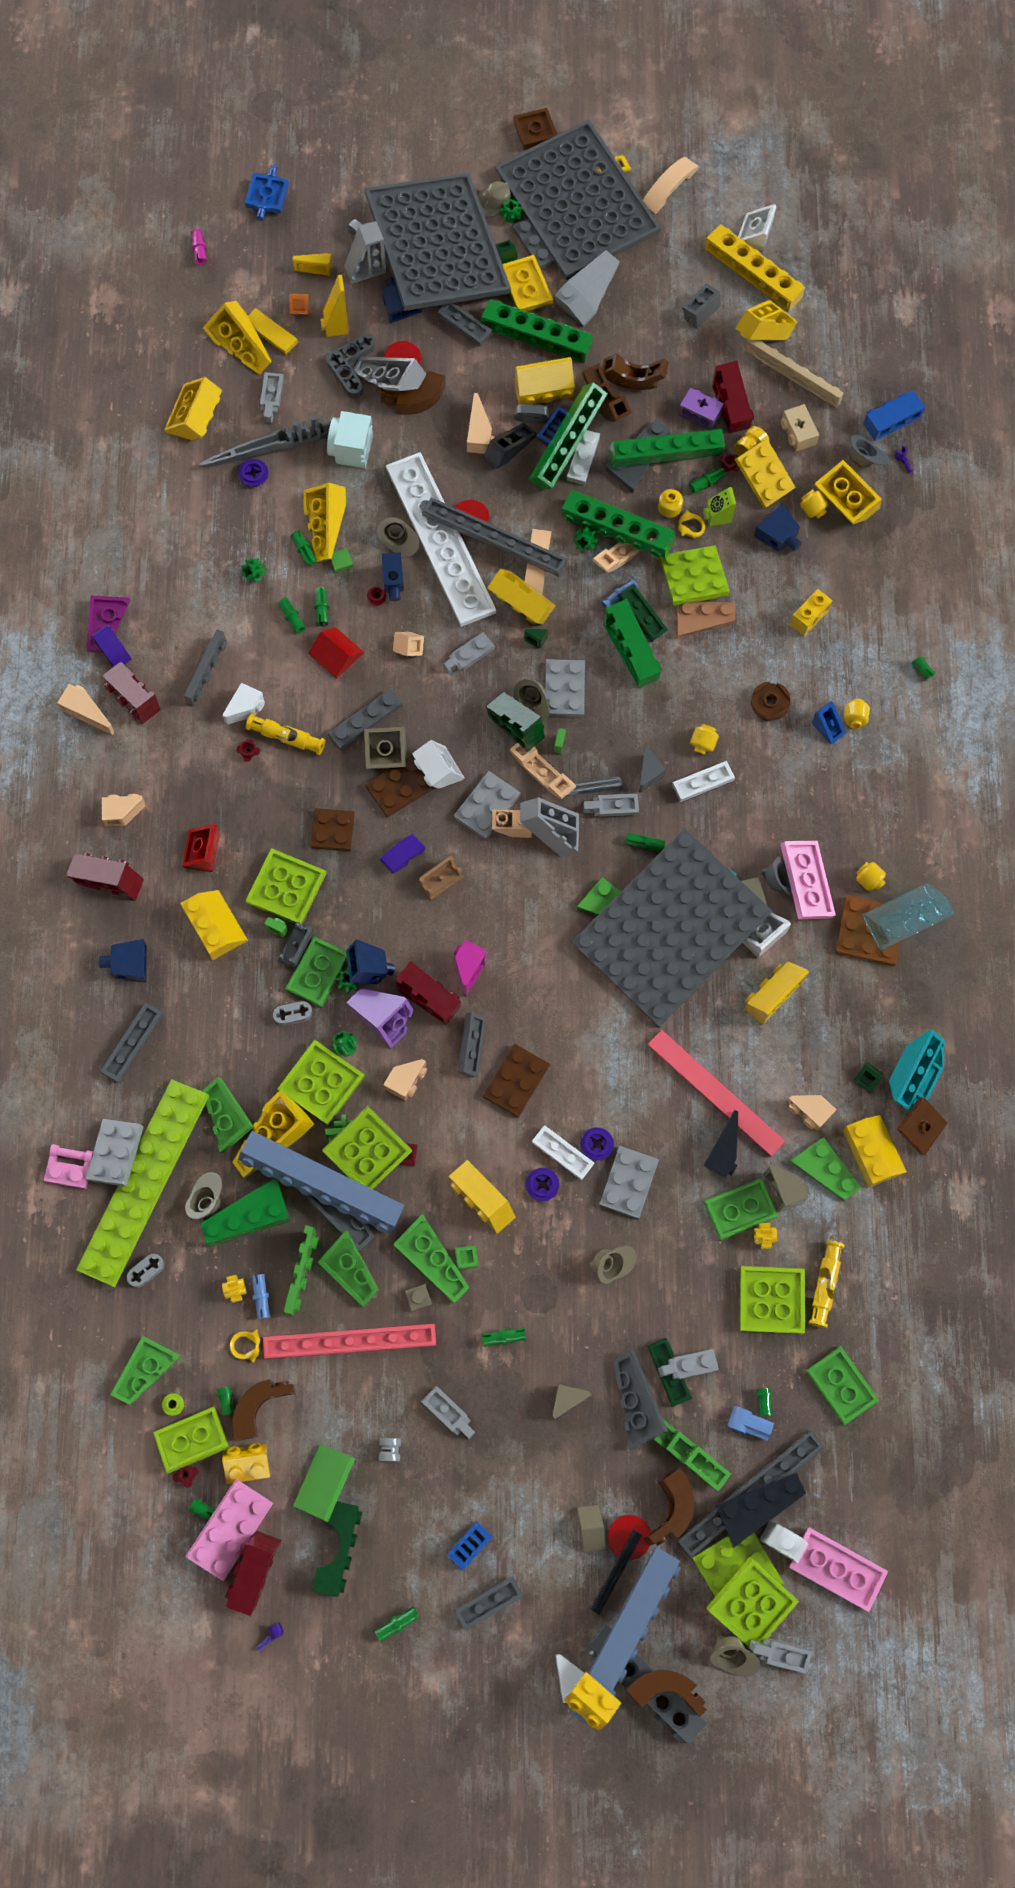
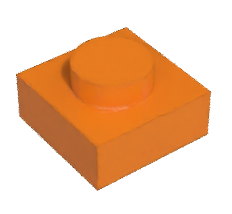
M290 294V314H309V294Z

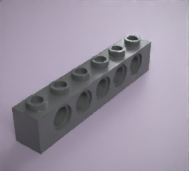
M606 1624L587 1644L591 1648L588 1652L595 1659L611 1631ZM637 1654L633 1661L630 1662L634 1665L633 1674L625 1675L624 1682L621 1684L624 1688L638 1676L653 1671ZM671 1691L656 1694L644 1706L647 1711L652 1708L657 1713L654 1718L662 1726L665 1727L668 1724L674 1730L672 1735L681 1744L685 1741L689 1745L707 1724L700 1716H697L678 1694ZM661 1695L666 1696L668 1700L664 1708L656 1706V1699ZM676 1712H682L684 1715V1721L680 1725L673 1723V1715Z

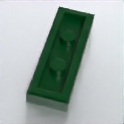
M634 583L617 595L620 601L628 600L639 626L651 642L668 631Z
M665 1338L647 1345L671 1407L691 1400L692 1396L684 1379H673L672 1375L660 1377L658 1368L669 1365L668 1360L675 1357L668 1339Z

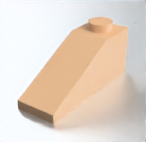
M474 393L467 438V452L485 454L490 441L495 436H492V427L478 393Z
M68 684L57 702L60 710L113 735L114 730L111 724L88 695L86 689L79 685L73 686Z

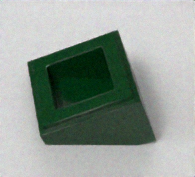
M510 240L495 245L502 264L518 259L516 246Z
M525 629L524 640L540 649L548 638L547 629Z
M867 1062L853 1081L870 1093L884 1074Z

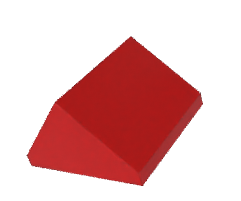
M337 627L321 631L309 651V655L336 679L364 653Z
M216 824L189 829L182 867L213 872L220 838Z

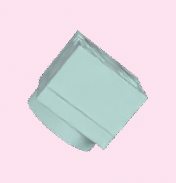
M341 411L340 418L333 417L330 428L327 431L326 441H328L327 454L335 456L336 464L366 469L373 439L371 416Z

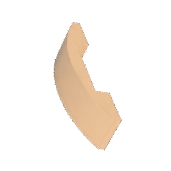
M686 157L679 159L671 165L655 182L643 199L650 212L655 215L666 204V199L685 179L688 180L699 169V166Z
M533 529L531 542L549 550L552 531ZM527 563L525 582L543 595L546 571Z
M619 542L611 549H605L593 558V561L608 573L627 563L640 550L627 543L622 544Z
M517 743L509 749L520 765L554 796L563 799L576 788V785L566 775L560 774L538 754L535 747L527 752Z

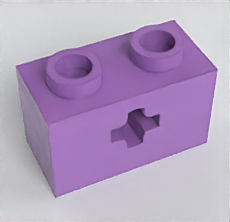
M690 388L680 404L678 415L708 430H712L722 414L724 404L716 398H711L699 390Z

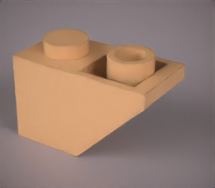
M129 794L128 796L121 797L118 795L102 797V821L105 827L126 826L145 807L143 796Z
M492 810L493 831L510 837L531 838L532 832L520 822V810Z
M421 1059L393 1067L384 1083V1089L406 1101L409 1096L412 1097L417 1089L415 1084L418 1079L422 1080L427 1072V1068H425L426 1061Z
M821 1095L791 1096L786 1102L789 1105L788 1109L793 1114L800 1115L804 1119V1124L810 1129L814 1128L816 1131L837 1110Z

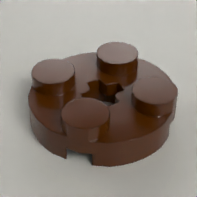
M761 683L753 692L751 698L752 709L756 715L763 718L766 722L778 720L789 709L790 693L782 684ZM768 697H769V699H773V698H774V699H775L774 704H773V705L768 704L766 698H768Z

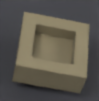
M426 1284L405 1291L412 1312L432 1306Z

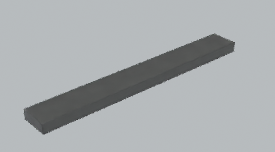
M432 497L422 511V515L557 577L560 576L567 564L568 559Z
M809 1430L723 1502L792 1475L824 1448L823 1444ZM714 1508L676 1540L689 1559L725 1530L717 1509Z

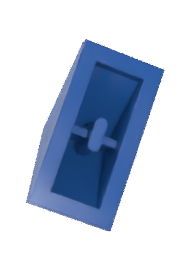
M830 701L815 713L812 724L830 744H833L846 734L833 701Z

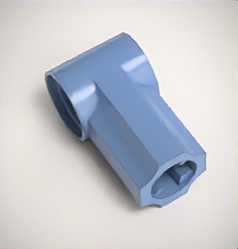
M734 1406L727 1427L736 1432L747 1433L768 1441L774 1423L752 1415V1412Z

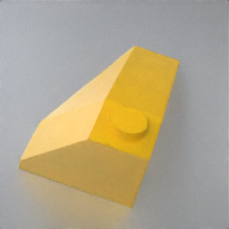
M338 275L323 310L324 318L321 319L322 330H326L327 337L349 335L342 275Z
M237 301L225 302L204 325L203 329L215 344L228 350L229 354L238 357L243 364L257 374H261L272 362L248 315Z
M325 483L304 490V513L309 518L307 526L308 530L312 531L313 538L311 543L316 562L332 559L346 507V487Z
M279 1091L263 1107V1113L258 1122L254 1123L253 1131L287 1148L300 1139L314 1123L299 1105L284 1092ZM247 1140L243 1142L233 1160V1164L244 1178L258 1170L254 1167H247L238 1160Z

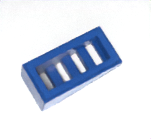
M558 406L537 435V438L549 445L551 440L544 436V434L547 433L554 437L555 433L550 431L549 428L551 427L557 431L558 427L553 423L556 422L561 425L562 421L557 418L560 416L564 419L568 412Z
M476 1522L447 1556L464 1570L493 1536L480 1523ZM475 1530L485 1538L483 1542L473 1533ZM469 1536L479 1544L477 1549L467 1540ZM463 1543L473 1551L471 1555L461 1547ZM457 1550L467 1558L465 1562L455 1554Z

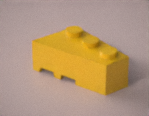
M768 300L747 309L735 329L740 332L742 337L749 340H787L798 321Z

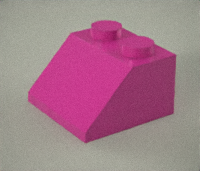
M465 939L462 945L458 944L456 947L454 961L462 993L467 997L487 963V951Z

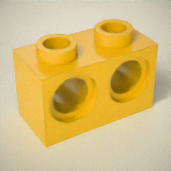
M817 589L793 614L790 626L805 636L829 611L833 600Z

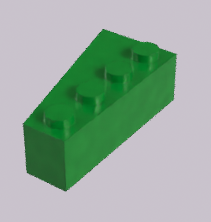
M625 599L607 607L603 625L638 689L659 680L662 671L661 665L655 660L652 649L646 641L628 600Z
M274 1178L200 1224L205 1242L210 1248L291 1221L279 1181Z

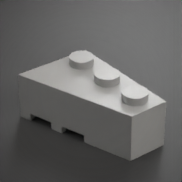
M376 221L359 226L344 265L351 284L386 273L384 239Z
M539 797L520 803V822L560 857L578 852V813Z

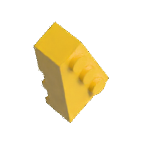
M500 569L487 587L499 599L512 605L511 608L516 612L525 614L527 616L526 619L534 625L536 623L543 625L556 606L508 570Z
M468 1160L449 1175L452 1182L450 1186L458 1195L461 1193L464 1196L463 1200L471 1209L474 1208L481 1220L487 1222L497 1234L516 1218L508 1200Z

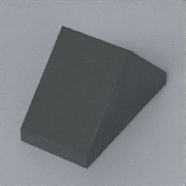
M649 748L644 750L638 792L645 791L665 776L666 769Z

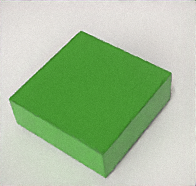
M347 548L333 552L332 559L330 560L335 573L353 568Z
M558 729L553 751L555 754L561 755L566 729Z
M476 1245L455 1248L458 1270L479 1267Z

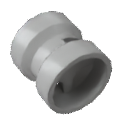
M380 1438L381 1452L379 1453L378 1461L400 1462L398 1450L401 1446V1439Z

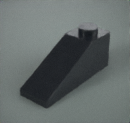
M523 422L492 439L483 458L498 469L509 463L537 436V433Z
M734 1110L704 1164L705 1167L725 1178L728 1174L732 1176L738 1166L735 1164L737 1159L738 1111Z

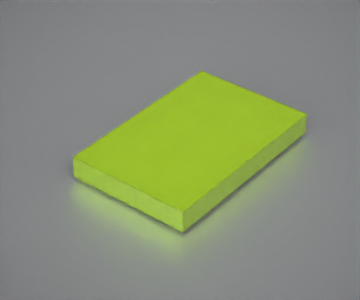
M215 1406L153 1432L167 1474L230 1448Z

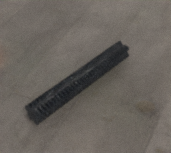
M635 1529L631 1530V1535H628L630 1538L627 1537L626 1545H623V1550H620L622 1553L619 1552L618 1560H615V1565H612L614 1568L611 1567L610 1575H607V1580H604L606 1583L603 1582L602 1590H599V1595H596L598 1598L595 1597V1603L591 1605L592 1608L590 1607L598 1615L602 1613L608 1598H610L616 1583L642 1537V1534Z

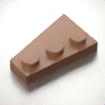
M697 601L677 605V639L683 638L684 635L700 633L706 629H716L734 624L736 620L735 602Z

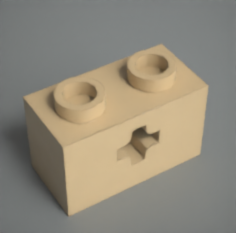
M805 404L785 410L780 421L783 430H786L789 444L794 447L795 451L817 445L819 433Z

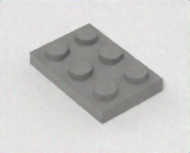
M546 659L545 691L550 708L548 716L584 717L585 660Z
M488 771L454 814V819L484 840H487L493 832L492 810H510L521 796V792Z
M103 1119L86 1179L92 1182L127 1187L143 1126L136 1123Z
M619 1146L599 1206L639 1220L659 1159Z

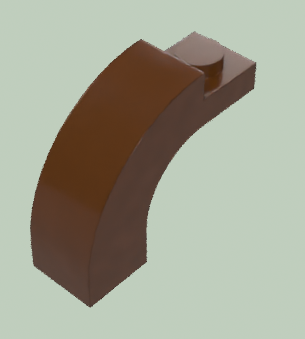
M614 354L604 359L602 370L606 379L618 386L635 390H649L657 388L658 381L665 379L669 362L663 358L648 365H637L626 361L618 354Z
M600 363L581 372L586 384L594 382L608 393L598 409L605 419L615 422L632 413L625 396H618L611 389Z
M427 371L421 386L412 391H392L381 388V402L388 406H396L397 414L413 415L422 413L433 407L441 398L446 386L445 375Z
M268 1379L248 1389L239 1400L234 1411L232 1425L234 1440L241 1441L257 1438L256 1416L260 1407L270 1399L296 1394L294 1384H289V1381H282L276 1383V1387H273L272 1381Z
M681 1468L672 1470L658 1481V1484L667 1496L669 1511L664 1522L643 1537L648 1545L656 1544L659 1546L668 1537L670 1540L677 1539L683 1534L691 1521L694 1510V1496L690 1482Z
M653 1670L635 1678L624 1689L641 1708L656 1694L671 1691L678 1694L697 1716L701 1717L707 1711L703 1706L706 1702L697 1692L691 1693L697 1685L688 1677L674 1671Z

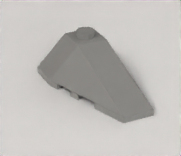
M605 250L567 281L555 294L557 306L584 327L597 313L598 306L605 296L609 282H611L620 263L619 260Z
M360 357L353 368L357 376L385 390L392 391L418 389L426 376V373L416 359Z

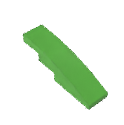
M664 1420L668 1432L653 1440L708 1485L719 1491L731 1473Z

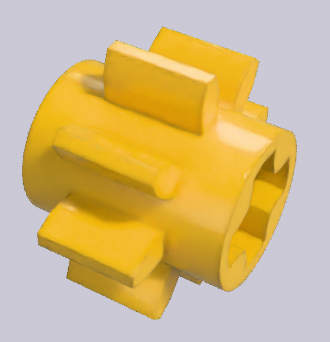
M760 1223L759 1228H754L755 1244H760L761 1249L772 1248V1243H777L776 1227H770V1223Z
M236 1275L226 1277L227 1282L222 1283L225 1299L231 1298L232 1303L241 1301L242 1295L247 1294L244 1279H238Z

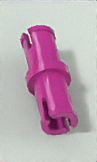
M196 228L190 232L192 237L191 248L195 255L196 265L203 266L207 263L205 254L206 244L203 242L202 230Z

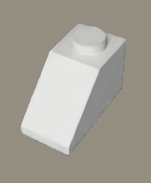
M241 683L223 713L224 722L232 724L248 719L251 713L256 715L265 704L262 692Z
M772 1521L768 1523L759 1539L762 1543L797 1564L808 1546V1543L803 1538Z
M556 1654L562 1701L566 1703L564 1701L565 1697L572 1691L584 1672L562 1655Z

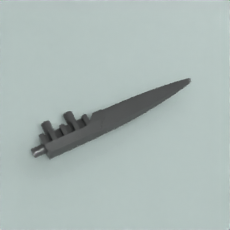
M316 414L310 416L311 424L303 421V426H300V422L294 420L292 422V430H289L287 426L285 431L281 429L273 431V434L233 447L201 462L199 465L206 467L239 461L281 449H293L324 439L327 436L331 421L325 423L323 416L319 417L318 420Z

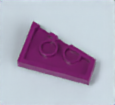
M90 597L87 652L103 653L91 635L106 624L116 634L130 603V598Z

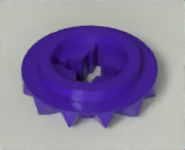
M246 460L238 469L239 479L247 487L254 486L256 488L257 485H263L264 481L268 479V468L261 460ZM252 468L257 473L255 478L250 475Z
M594 1127L583 1134L580 1145L586 1157L592 1161H601L611 1154L614 1141L607 1130ZM603 1138L601 1142L602 1150L599 1148L591 1150L593 1146L592 1140L598 1141Z
M537 1168L528 1175L526 1190L530 1197L537 1201H548L557 1194L559 1179L552 1170ZM549 1179L546 1184L548 1190L542 1188L536 1191L539 1186L537 1180L543 1182Z

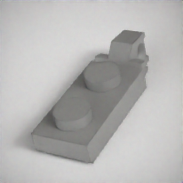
M267 372L264 374L260 407L261 412H264L265 423H272L274 413H278L284 381L283 374Z
M482 632L454 651L449 656L450 659L444 663V669L448 674L457 668L459 671L461 669L465 670L492 652L495 646L485 633Z
M638 794L598 795V797L593 798V801H584L583 813H594V816L599 817L639 815Z
M713 1349L674 1357L668 1360L669 1365L658 1368L660 1377L672 1375L673 1379L677 1380L719 1370Z
M437 1386L421 1401L455 1434L459 1435L462 1432L468 1439L475 1434V1431L468 1426L471 1421L468 1415Z
M765 1638L763 1643L751 1640L749 1649L753 1653L760 1654L759 1659L767 1664L807 1673L813 1652L808 1648Z

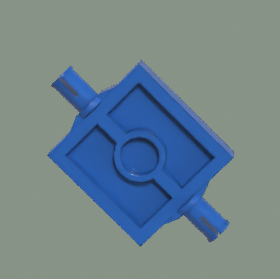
M273 165L270 166L269 174L253 173L245 207L258 210L256 216L258 221L264 220L265 212L277 214L282 212L289 179L277 177L278 167L275 165L274 167Z

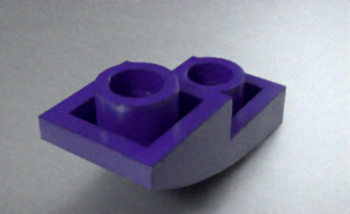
M106 624L91 635L100 651L105 654L112 668L119 662L125 665L132 660L109 625Z
M411 834L386 852L380 858V861L394 874L406 867L409 860L423 853L425 846Z

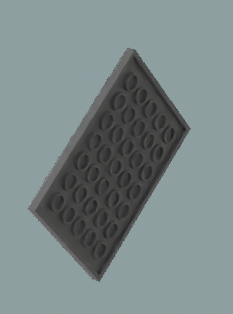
M589 119L495 166V171L503 183L507 182L509 184L511 196L515 201H519L522 213L530 221L566 280L575 276L605 250L615 256L661 232L660 225Z
M469 173L365 188V196L374 222H377L384 239V252L404 311L510 294V284Z
M684 828L572 941V944L660 1027L773 911Z

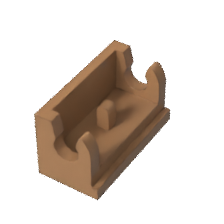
M449 856L419 878V886L432 901L463 878L462 870L456 866L455 859Z

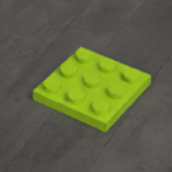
M716 545L669 553L666 559L660 557V563L673 606L729 596L730 590Z
M271 848L249 892L246 903L295 924L300 922V925H302L327 872Z
M314 1040L278 1087V1091L284 1092L297 1105L329 1126L364 1079L365 1074Z
M369 1106L322 1149L350 1179L372 1190L412 1152V1149Z
M741 1266L740 1332L805 1334V1269Z
M755 1533L742 1541L734 1549L728 1536L692 1557L714 1597H716L750 1556L781 1585L784 1584Z
M750 1556L706 1608L749 1647L751 1640L763 1643L764 1638L767 1639L799 1601Z

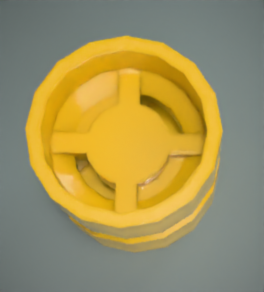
M751 426L745 433V437H742L734 445L735 452L740 456L767 438L770 441L769 437L763 429Z

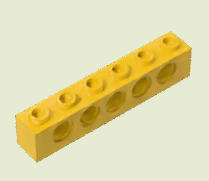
M720 224L706 238L705 250L789 312L802 299L805 287L801 282L792 278L785 270H781L773 261L765 258L757 249H753L743 239L733 234L730 229Z

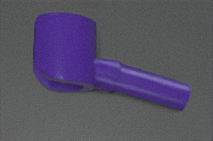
M902 446V453L896 449L895 459L902 461L908 473H911L913 470L906 458L907 448Z
M280 1623L268 1628L271 1635L256 1647L258 1651H261L274 1639L283 1635V1628Z

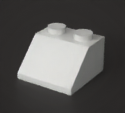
M430 740L412 753L415 758V765L424 772V780L429 786L440 789L465 778L446 746Z

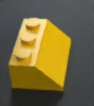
M571 357L516 366L515 390L519 405L550 403L555 400H567L574 397L575 384Z
M206 377L185 383L164 431L189 440L202 438L207 432L206 427L213 417L214 408L220 401L222 389Z
M844 460L814 484L852 524L867 520L880 509L882 499Z
M219 890L198 893L180 903L212 961L248 941Z
M789 961L783 966L779 964L772 972L774 976L770 980L766 978L759 985L761 989L756 994L752 992L745 1000L747 1004L744 1009L763 1025L804 982L809 973L807 969Z
M881 1115L865 1118L843 1129L842 1132L868 1188L907 1172Z

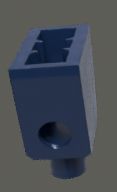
M390 277L385 281L387 287L382 289L390 324L422 312V308L404 311L394 278Z
M782 504L756 527L754 536L778 552L787 545L795 552L802 544L796 538L800 526Z
M401 552L382 553L384 590L386 593H389V601L401 600L400 592L404 591Z
M140 939L112 945L111 956H99V967L110 968L111 975L116 979L146 982L147 944L145 940Z
M356 939L346 950L350 983L379 984L386 975L392 976L394 974L395 965L386 962V954L383 949Z

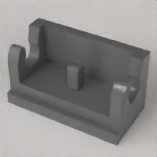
M705 284L682 306L686 322L691 318L693 327L698 329L721 306L720 291Z
M296 922L278 958L279 962L294 969L297 968L314 935L312 927L307 925L305 928L300 925V922Z

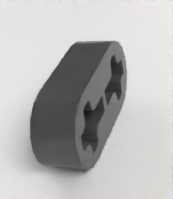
M520 404L515 406L514 418L522 422L545 423L550 418V409L542 405Z

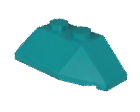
M929 1029L906 1046L889 1080L894 1101L906 1111H910L919 1097H924L928 1101L944 1069L943 1047L945 1046V1040L932 1029Z

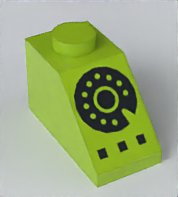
M732 487L707 500L703 513L705 520L708 519L709 526L732 523L736 507Z

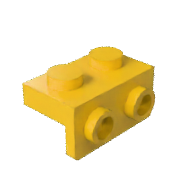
M253 1443L240 1448L234 1446L223 1451L222 1461L226 1484H232L235 1479L244 1482L270 1477L267 1444Z
M587 1672L581 1676L572 1691L564 1699L572 1711L581 1715L590 1727L598 1731L608 1724L621 1704L617 1698Z

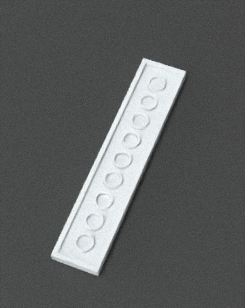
M421 452L386 465L388 475L460 626H465L495 614L496 608L460 533L422 515V511L431 497L443 503L445 502Z

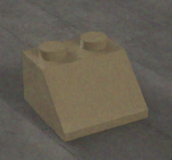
M405 727L364 729L366 769L406 767L407 739Z
M775 1165L769 1166L764 1172L779 1213L802 1205L809 1198L808 1194H810L808 1185L802 1181L801 1177Z

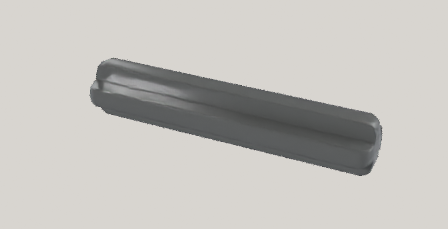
M617 776L574 783L576 788L566 796L621 788L622 780L621 777Z

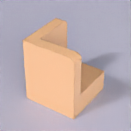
M395 632L393 651L405 656H422L424 636L412 632Z

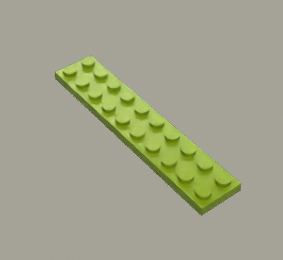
M171 1079L138 1145L127 1187H117L76 1269L77 1271L110 1286H116L209 1097L207 1093Z

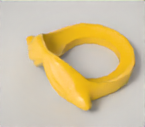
M686 510L679 519L677 530L681 533V536L686 535L691 538H698L705 531V523L700 516L689 513ZM696 519L701 524V531L698 533L693 532L685 525H682V522Z
M255 1329L254 1332H238L233 1336L230 1342V1350L236 1358L251 1360L254 1363L259 1354L260 1337L258 1330ZM247 1337L256 1343V1348L246 1354H239L236 1352L234 1344L238 1338Z

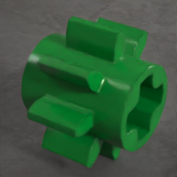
M509 199L505 203L502 202L500 216H504V222L507 221L513 224L516 220H520L522 207H519V201Z
M588 527L583 531L581 529L576 532L577 537L573 539L577 545L576 549H582L584 553L588 549L592 551L595 548L594 543L599 540L595 536L596 531H591Z
M259 558L246 559V564L241 565L242 576L247 579V582L261 581L260 576L265 575V565L259 562Z
M348 968L344 972L339 970L340 978H335L337 983H341L338 986V990L344 989L347 994L351 990L357 991L356 984L360 983H349L344 980L346 978L350 980Z
M342 1031L333 1037L334 1044L331 1047L338 1056L348 1057L356 1051L355 1044L358 1041L351 1032L347 1034L346 1031Z

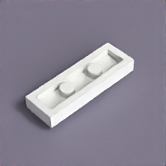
M585 431L576 447L567 475V481L585 485L600 439V433Z
M725 761L673 782L672 786L680 802L732 782L735 777L728 762Z
M545 1125L532 1140V1144L581 1181L594 1165L593 1161Z

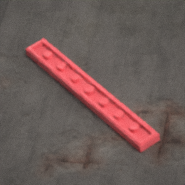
M663 1030L650 1041L648 1047L724 1116L730 1119L734 1110L738 1111V1128L766 1154L772 1157L785 1142L783 1138Z
M435 1324L263 1337L264 1359L436 1346Z

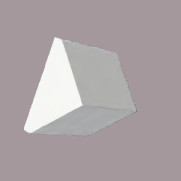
M773 204L746 213L738 237L743 239L753 249L763 252L773 223L776 205Z
M772 913L743 944L759 958L787 933L791 923Z

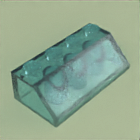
M926 883L862 914L881 951L954 915L955 912L946 895Z

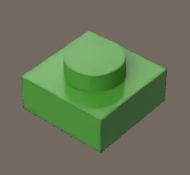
M268 917L264 923L266 930L285 938L288 930L284 921L279 918L272 919Z

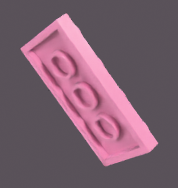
M784 841L781 843L798 920L828 919L836 916L818 841Z
M235 1479L187 1553L186 1558L224 1581L239 1558L244 1543L248 1544L273 1505V1502L238 1479Z
M807 1527L803 1539L808 1543V1546L798 1564L791 1560L788 1568L859 1608L870 1612L888 1571L812 1528Z

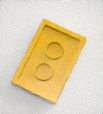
M534 255L502 264L511 287L510 295L515 307L528 312L553 304L552 295Z
M767 438L734 459L763 508L768 507L796 488Z

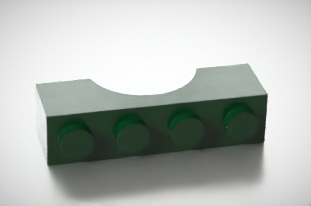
M336 1502L328 1523L335 1528L339 1535L340 1550L333 1562L327 1566L317 1568L312 1591L339 1597L340 1593H344L347 1580L343 1579L345 1570L350 1569L352 1562L349 1552L351 1547L355 1548L358 1535L354 1534L356 1525H360L363 1512L359 1511L360 1506Z

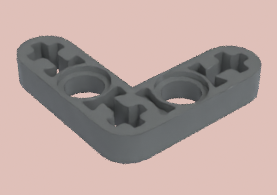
M370 334L361 335L327 355L329 369L351 398L360 397L363 393V386L349 364L375 350V338ZM349 349L356 351L354 355H348L346 352ZM335 358V360H338L339 367L335 361H332V359ZM347 371L350 375L343 378L340 376V373ZM350 382H352V385L358 390L351 389Z

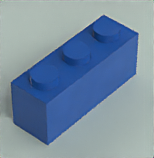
M914 390L908 393L904 392L897 399L889 400L881 407L868 411L863 425L874 441H877L921 418L925 406Z

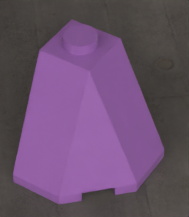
M361 988L346 1002L352 1012L389 1048H392L406 1034L408 1027L405 1024L407 1018L412 1016L413 1008L405 997Z

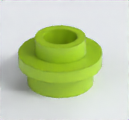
M175 1393L167 1395L162 1402L163 1411L170 1416L180 1414L184 1408L183 1398ZM175 1400L177 1405L171 1409L169 1403Z

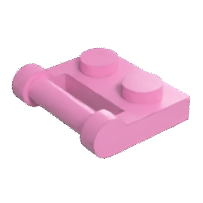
M52 1144L44 1181L87 1189L88 1180L86 1175L93 1151H76L60 1148L59 1145ZM58 1156L85 1160L84 1166L57 1162Z

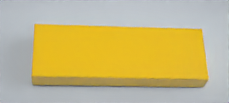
M256 308L248 315L257 334L285 355L298 343L296 337Z

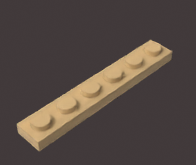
M746 340L745 352L835 408L839 406L844 394L839 388L825 382L823 378L817 377L807 368L796 364L791 358L785 357L775 348L769 347L761 340Z

